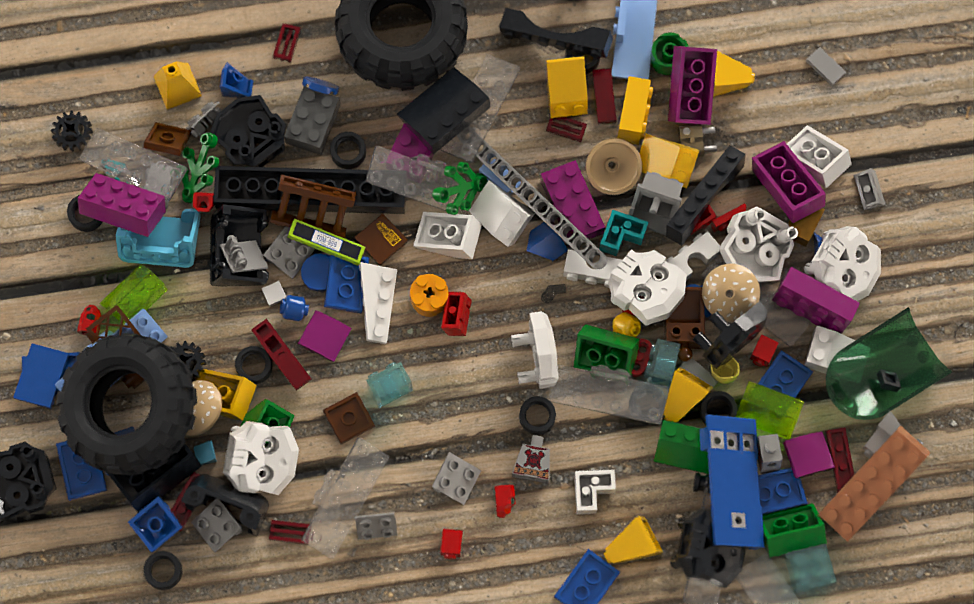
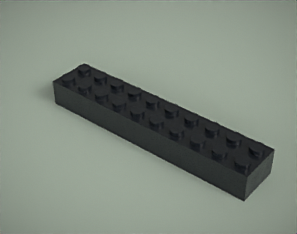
M218 166L215 169L213 202L216 209L225 204L279 211L283 192L278 190L282 174L356 192L353 208L347 207L345 213L405 214L406 171ZM290 194L286 211H298L302 196ZM309 198L306 212H318L320 200ZM329 202L326 212H338L339 205Z

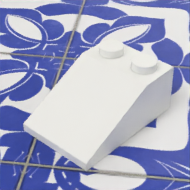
M808 125L787 143L816 182L825 188L852 165L848 149Z
M490 180L469 210L495 238L507 247L516 243L535 214Z
M423 212L413 246L454 258L473 259L482 224L473 215Z
M816 326L804 366L859 384L870 347L836 331Z

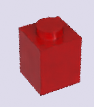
M761 334L750 359L759 367H767L779 342Z
M443 529L440 553L444 555L445 559L455 560L456 557L461 556L462 530Z

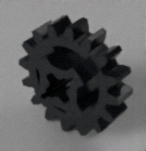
M73 110L70 111V115L63 112L64 117L57 116L58 122L52 123L55 127L51 129L52 134H54L52 138L54 141H57L58 147L62 146L64 151L68 147L71 152H74L75 147L81 150V145L87 146L86 140L92 139L89 135L93 133L92 128H90L92 124L90 121H87V116L84 115L82 117L79 111L76 115H74Z
M184 341L182 346L177 342L176 348L171 346L170 348L178 354L182 362L187 360L186 363L192 376L200 378L198 373L199 371L204 372L205 370L202 365H206V361L203 360L206 356L204 353H200L202 349L199 346L195 348L196 345L193 342L189 346L187 341Z

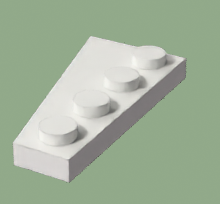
M360 262L359 271L361 272L360 281L363 291L362 301L365 311L366 340L386 344L397 269Z

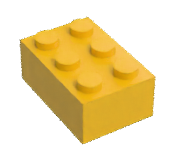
M628 77L617 138L634 145H639L640 139L644 140L653 87H650L651 80Z

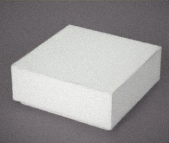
M279 281L261 288L270 307L280 303L286 297Z

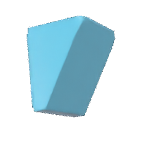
M212 441L194 447L195 457L201 465L217 462Z

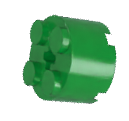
M668 32L661 34L652 45L651 64L658 74H672L674 46L689 47L687 41L677 33Z

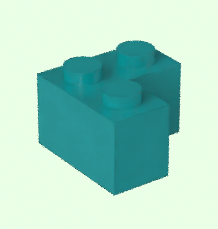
M612 210L599 249L602 252L617 257L623 240L641 246L649 222Z

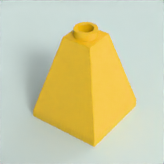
M717 51L713 97L747 88L750 84L754 83L755 74L752 72V68Z
M173 62L163 66L154 75L167 110L202 97L189 63Z
M679 367L674 372L663 413L665 416L664 420L677 423L712 390L713 386Z
M638 516L605 548L604 556L608 563L616 564L656 556L664 552L647 519Z

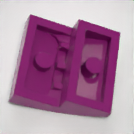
M315 310L297 344L312 353H317L327 360L334 362L352 328Z
M822 431L783 442L795 479L812 476L815 473L835 468Z

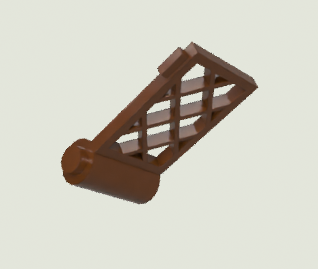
M117 304L86 328L88 332L85 334L92 343L97 342L99 338H105L104 336H96L92 331L95 326L100 324L106 325L105 337L108 334V326L120 327L119 336L122 334V327L131 328L133 334L141 335ZM115 311L121 316L120 324L109 323L110 315ZM137 373L125 375L122 379L128 388L133 387V389L145 381Z

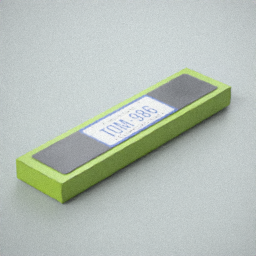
M297 219L293 220L287 238L355 265L360 264L365 250V246Z

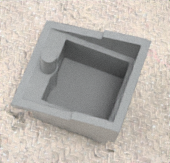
M647 172L642 184L638 183L629 215L648 221V230L666 235V225L678 211L682 200L679 196L683 183L673 178L662 177L655 172Z
M889 411L875 428V433L863 447L865 450L864 454L869 459L901 426L892 412ZM917 439L919 443L924 444L920 439Z

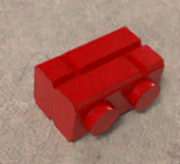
M448 292L441 329L449 336H466L470 314L469 308H471L472 300L465 292Z

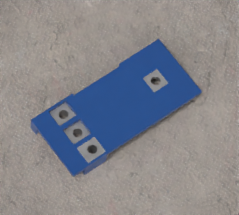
M705 415L706 427L699 429L700 449L701 451H708L713 545L749 547V550L764 548L762 506H760L757 460L759 459L756 419ZM736 517L740 521L739 524H737L735 521Z

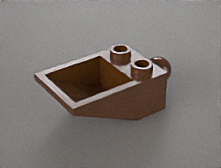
M685 287L683 301L669 318L664 320V349H679L677 356L682 362H688L692 359L693 352L691 349H701L692 340L696 336L695 334L702 331L705 335L702 287Z

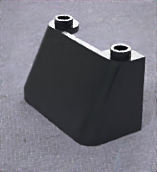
M223 204L212 214L210 222V284L212 286H262L267 283L269 272L266 269L232 273L220 247V244H226L228 236L233 235L237 237L238 242L256 240L261 251V232L269 224L267 210Z
M208 474L197 476L186 489L181 500L185 509L193 512L197 506H206L209 498H218L223 503L241 509V523L248 528V534L258 536L269 508L268 500L264 496L257 493L241 492L236 490L231 483Z

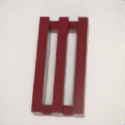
M282 24L273 59L285 60L291 63L301 27ZM289 29L282 54H279L285 31ZM293 30H295L289 54L286 56Z
M550 116L546 132L581 143L587 124L567 117L551 118ZM555 119V120H558V121H561V122H564V123H567V124H571V125L580 127V128H582V129L579 130V129H576V128H572V127H570V126H567V125H563V124L554 122L553 120Z
M271 520L269 540L308 545L311 524ZM275 525L306 529V532L275 528ZM274 532L305 536V540L274 536Z

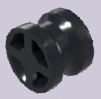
M695 473L693 492L703 491L709 494V474L704 476L700 473Z

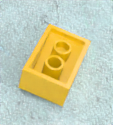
M584 56L546 60L548 106L551 118L588 114Z
M645 133L639 152L642 160L641 172H655L662 177L676 179L683 183L684 188H687L700 150Z
M204 369V372L199 371L200 378L196 377L195 381H208L215 385L221 393L222 409L220 415L243 421L257 385L242 376Z

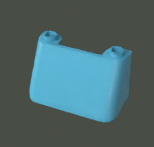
M189 208L182 211L181 218L162 217L149 237L118 227L116 242L119 258L128 263L191 267L194 264L200 212Z

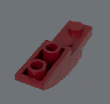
M267 318L251 330L296 391L312 380Z

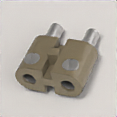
M702 124L678 126L680 144L700 150L698 157H704V153L717 152L716 145L704 146L703 134L715 133V127H702Z

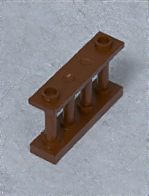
M281 174L278 190L283 192L279 211H272L270 223L291 228L293 220L297 219L345 238L347 228L342 227L346 208H353L356 192ZM290 194L302 196L297 216L286 214ZM309 198L320 200L316 220L305 218ZM329 202L339 205L334 225L323 222Z

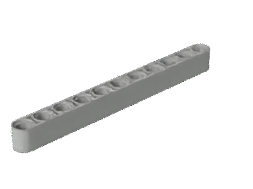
M468 126L457 135L459 141L588 264L595 269H602L606 266V255L472 128ZM471 133V137L465 140L466 135ZM483 145V149L478 152V148ZM496 157V161L490 164V160ZM506 169H509L508 174L506 176H503V172ZM522 181L521 186L515 188L516 183ZM534 193V198L528 201L529 195ZM547 205V210L541 213L542 207ZM560 218L559 224L554 225L555 219ZM573 230V235L567 238V233ZM586 242V248L584 250H580L581 244ZM596 255H600L599 261L593 263V258Z

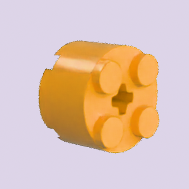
M434 274L418 276L410 288L413 308L417 313L425 317H434L443 312L448 298V286L445 280ZM429 293H432L430 298H427V295Z

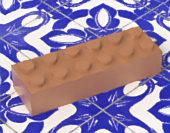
M899 426L818 515L848 542L931 452L902 426Z

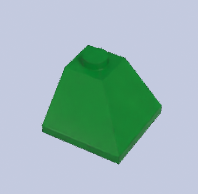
M264 399L246 413L240 427L246 421L263 423L268 427H290L295 415L270 400ZM268 441L264 443L265 446H268L269 444Z

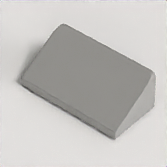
M870 168L855 174L854 178L863 209L868 210L884 206L885 201L876 171Z

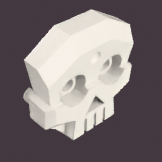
M757 206L732 216L727 227L728 235L719 249L726 264H738L746 267L755 275L759 283L779 281L784 260L789 258L794 246L792 239L798 236L797 229L789 227L787 223Z
M846 226L825 231L824 234L827 235H822L823 242L811 261L812 263H807V266L804 267L805 273L808 275L814 274L817 281L856 301L867 297L881 274V249L868 241L867 236L857 227Z
M631 249L610 275L608 285L611 291V302L624 311L629 309L645 326L668 319L684 299L686 273L678 266L666 262V257L655 250L635 253Z
M542 311L530 313V331L524 334L511 335L513 347L528 344L532 346L535 364L534 370L517 372L518 382L522 384L536 381L540 389L554 387L559 376L553 330L547 314Z
M246 421L241 427L233 426L230 429L233 432H230L223 468L224 475L231 481L234 488L241 492L256 493L261 490L279 495L295 476L299 448L291 428L287 426L268 427L263 423ZM268 441V446L264 447V443ZM263 470V475L259 476V472Z

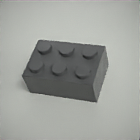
M303 87L284 136L286 144L322 155L341 106L339 97L311 90L309 87Z

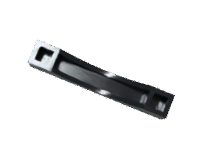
M505 8L499 25L501 34L505 38H516L525 43L535 42L543 47L553 46L562 51L567 49L580 55L583 53L589 54L594 58H607L613 41L611 30L598 27H590L574 33L551 32L534 24L523 11Z
M731 145L728 146L667 223V238L681 246L685 243L713 198L726 184L734 180L743 169L745 153Z

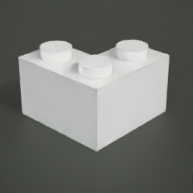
M615 470L575 471L576 515L596 514V494L615 493Z

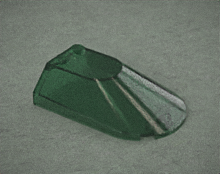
M909 307L844 347L831 360L826 372V389L833 404L845 415L859 420L880 418L952 373V370L948 369L937 358L916 327ZM880 369L897 373L901 386L898 392L880 388L877 373Z

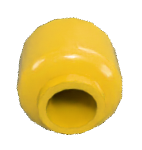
M624 312L613 319V332L631 337L639 335L641 323L637 317Z

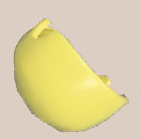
M732 358L725 365H721L717 369L710 364L712 377L721 384H729L739 376L740 366L735 358Z

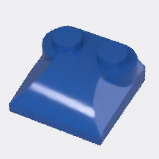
M161 497L154 499L128 521L151 553L183 528L170 510L169 505Z

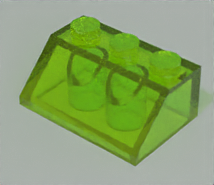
M140 264L99 304L106 311H109L117 304L130 320L141 309L148 310L167 291V288L151 270ZM117 311L113 312L111 316L120 323V314Z
M749 381L736 417L756 419L757 429L771 434H778L779 437L789 440L804 401Z

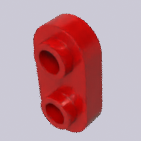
M640 339L635 365H639L640 369H633L631 376L639 377L646 371L652 354V344L647 339ZM641 347L646 349L644 353L639 351Z

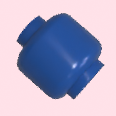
M287 295L285 299L281 300L280 314L283 315L284 319L301 321L303 316L308 315L309 305L306 304L304 297Z

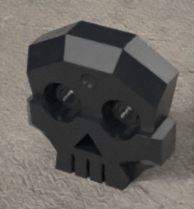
M255 95L237 98L216 115L210 133L217 136V145L225 151L226 158L233 166L265 167L271 160L285 151L284 136L287 127L286 123L277 113H271L262 96ZM262 121V124L256 125V122ZM240 138V141L234 142V139Z
M759 301L733 323H728L716 311L709 318V321L721 331L716 340L712 343L702 331L692 340L704 351L703 357L717 369L729 362L734 357V354L738 353L758 335L766 324L768 310Z
M27 442L12 445L9 447V451L0 452V519L5 521L25 511L31 514L43 510L50 495L54 490H57L48 455L45 451L35 448ZM13 465V470L8 471V466ZM32 474H34L35 481L29 479ZM20 492V498L16 499L15 494Z
M699 509L688 518H680L678 521L683 523H678V527L682 531L677 556L671 558V560H676L675 562H670L672 568H682L687 578L696 581H708L719 588H727L742 571L746 547L713 545L712 514L710 509Z

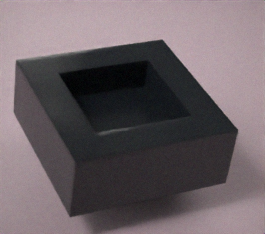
M883 369L878 371L877 378L880 388L898 392L901 386L897 373Z

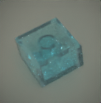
M657 339L656 344H652L649 353V360L652 361L647 363L644 378H647L646 385L669 390L680 344L662 339Z
M393 362L385 367L386 370L380 373L376 371L368 376L369 379L366 380L367 387L378 408L413 391L412 381L401 362L397 364Z
M826 544L788 552L784 556L795 594L833 586L837 582Z

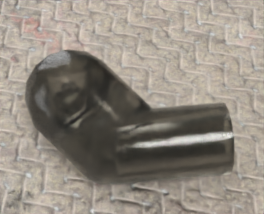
M566 285L547 286L541 295L542 301L546 304L551 303L556 294L566 293Z

